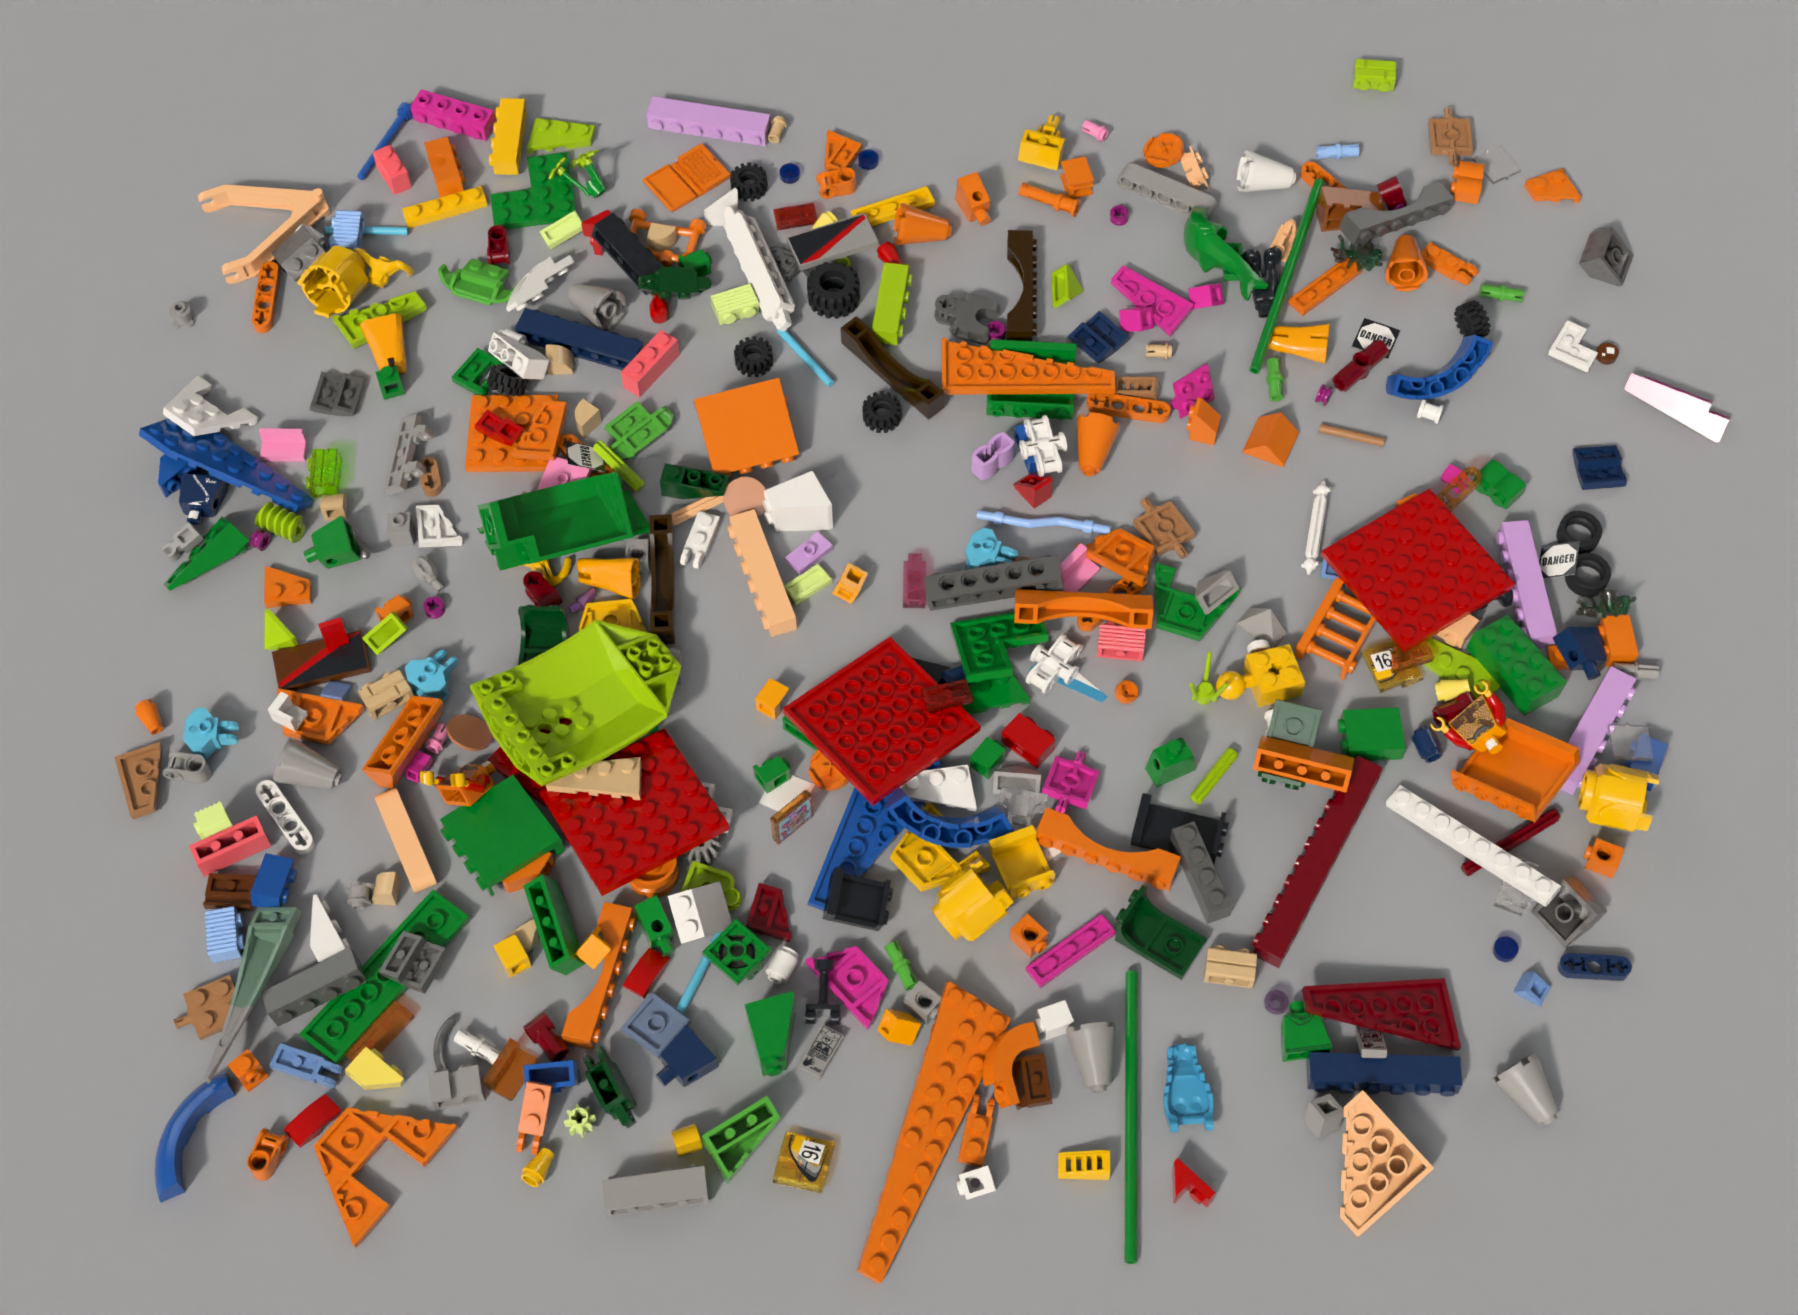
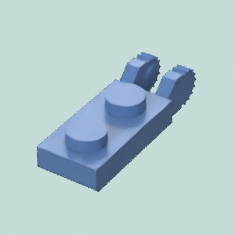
M282 1043L279 1044L269 1065L271 1069L333 1089L337 1082L332 1078L321 1075L323 1068L334 1074H341L343 1071L341 1066L326 1061L323 1057Z

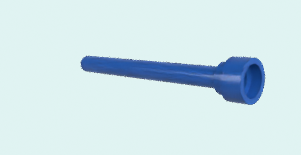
M406 102L400 104L397 109V118L374 151L388 146L403 122L412 118L410 104ZM373 153L359 171L358 179L364 180L375 165Z

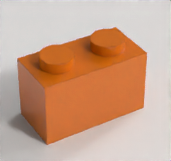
M1630 615L1602 616L1599 625H1596V627H1598L1607 655L1606 667H1611L1613 662L1633 664L1639 653Z

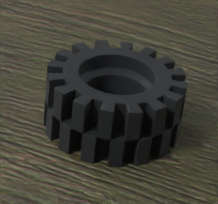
M747 162V166L744 163L740 164L741 168L736 166L735 171L732 170L730 175L731 190L736 188L739 200L743 197L745 202H747V199H750L752 202L755 197L757 200L761 199L760 195L764 196L765 191L767 192L768 189L766 171H763V167L760 166L758 168L756 163L751 166V162ZM745 180L756 181L754 184L745 185L742 183Z
M1476 300L1457 306L1455 309V322L1458 323L1456 326L1460 328L1459 332L1461 335L1463 334V337L1477 335L1483 338L1490 333L1489 328L1491 325L1488 323L1490 321L1489 317H1486L1487 312L1483 310V305H1480V302Z
M752 336L753 340L746 337V342L740 340L739 345L736 344L734 350L737 370H741L742 375L747 373V377H751L752 374L758 377V373H761L763 376L765 375V370L769 372L770 366H773V352L767 340L763 341L761 337L759 340H756V336ZM752 353L762 356L758 360H748L745 358Z
M498 364L491 367L487 384L493 390H498L499 393L503 392L505 395L511 394V396L515 397L517 395L519 397L524 395L529 379H522L506 365Z
M880 391V395L874 392L873 397L869 395L867 400H864L862 406L863 422H865L866 427L870 426L871 431L876 428V433H880V430H884V433H887L888 428L893 431L894 425L898 427L899 421L901 422V402L897 400L895 395L891 397L890 392L884 395V391ZM879 408H885L890 413L886 416H878L874 414V411Z

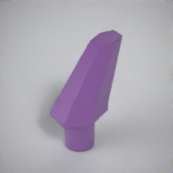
M591 587L575 598L576 602L567 606L571 614L580 609L584 611L586 603H590L596 595L594 587Z

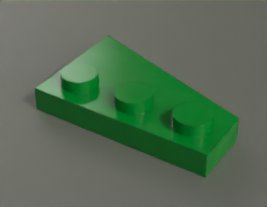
M1014 675L1000 679L995 678L973 682L971 685L949 694L970 715L986 712L987 709L998 707L1004 709L1009 708L1013 704L1022 703L1024 705L1030 703L1029 696Z

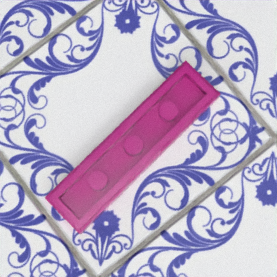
M1101 913L1029 964L1025 971L1041 989L1115 936L1116 931Z

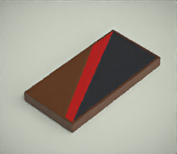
M362 630L347 633L349 643L331 649L326 647L325 641L322 639L273 651L272 656L278 688L295 691L371 672L366 644L362 639L364 637Z

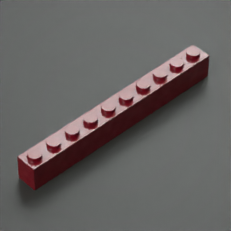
M1357 755L1353 763L1347 793L1334 790L1333 793L1336 796L1334 800L1329 798L1324 808V812H1326L1325 817H1319L1313 830L1317 832L1314 837H1308L1303 848L1306 850L1304 856L1299 855L1293 866L1296 869L1295 873L1287 876L1283 885L1286 888L1283 895L1278 893L1273 903V906L1276 907L1273 914L1268 912L1262 926L1265 929L1262 934L1257 932L1252 942V946L1255 947L1253 953L1257 954V958L1280 968L1381 776L1383 767Z

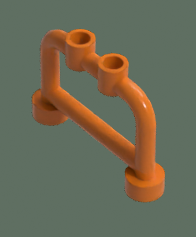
M632 209L629 215V221L631 222L629 230L637 234L638 228L649 230L653 222L645 221L647 215L644 211ZM692 219L689 228L675 226L677 235L690 237L686 252L681 254L683 257L695 252L698 238L705 233L707 227L703 220ZM645 247L649 248L656 260H660L659 263H662L665 267H671L672 262L679 263V255L669 250L659 252L654 251L650 247Z

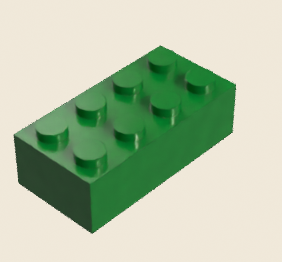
M1509 615L1473 633L1466 647L1469 653L1482 664L1500 685L1499 688L1523 716L1558 698L1567 683Z

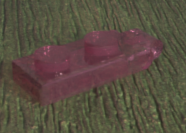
M908 553V561H904L903 608H925L926 590L924 577L926 576V561H922V553Z

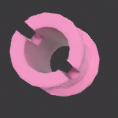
M1086 120L1082 126L1084 127L1082 132L1096 137L1097 141H1105L1109 134L1106 126L1103 125L1101 127L1090 120Z
M438 723L431 738L426 740V749L431 753L438 754L439 751L443 750V743L448 736L446 727L441 733L444 726L443 723Z

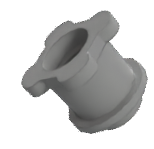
M178 301L171 305L169 312L175 319L173 321L175 328L185 326L190 328L194 325L193 316L195 313L187 302Z
M352 881L351 884L346 885V889L350 890V899L347 900V904L351 905L352 909L364 910L366 906L371 905L369 894L370 889H374L373 883Z

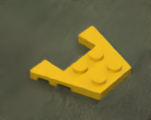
M632 599L586 603L579 625L580 631L595 619L647 632Z
M926 804L924 810L943 816L932 804ZM910 831L906 832L890 855V860L920 892L944 885L978 857L983 862V865L976 870L978 874L989 871L991 866L977 850L957 863L941 845L925 841Z

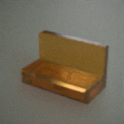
M510 1038L483 1079L486 1088L509 1101H513L525 1082L523 1065L537 1064V1058L521 1050L519 1042Z

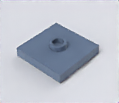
M652 991L621 1027V1031L656 1058L660 1059L661 1052L686 1025L688 1026L691 1021Z

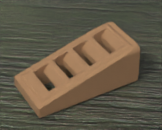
M1116 376L1115 394L1151 400L1159 399L1160 382L1158 376ZM1122 384H1126L1125 390H1122Z

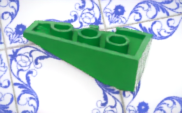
M222 516L202 537L204 539L202 546L199 545L190 552L188 563H181L163 585L171 591L229 560L236 554L240 555L248 547L246 543L249 539Z

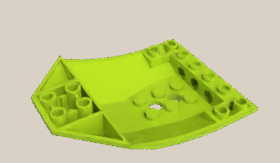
M593 619L591 624L548 651L509 670L470 685V689L492 736L514 766L538 784L544 786L607 758L646 735L667 718L681 671V665L657 635ZM561 718H568L572 723L566 726L560 724L559 720ZM541 729H547V730H549L551 733L546 734V733L540 732L539 730H541Z

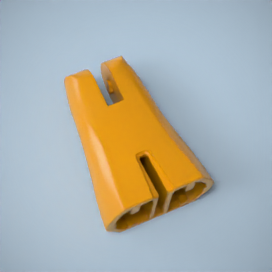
M394 313L367 319L360 323L361 331L372 351L379 370L385 366L391 367L388 360L394 359V366L397 367L398 373H406L402 316Z
M1330 324L1303 327L1275 326L1268 349L1325 363Z
M580 558L577 560L578 582L633 600L638 597L641 588V576L638 574L640 571L639 558Z

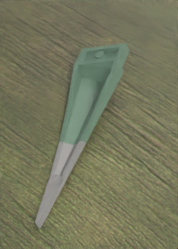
M258 907L250 922L230 1007L205 1075V1080L208 1084L293 939L294 934L292 931L302 914L298 907Z

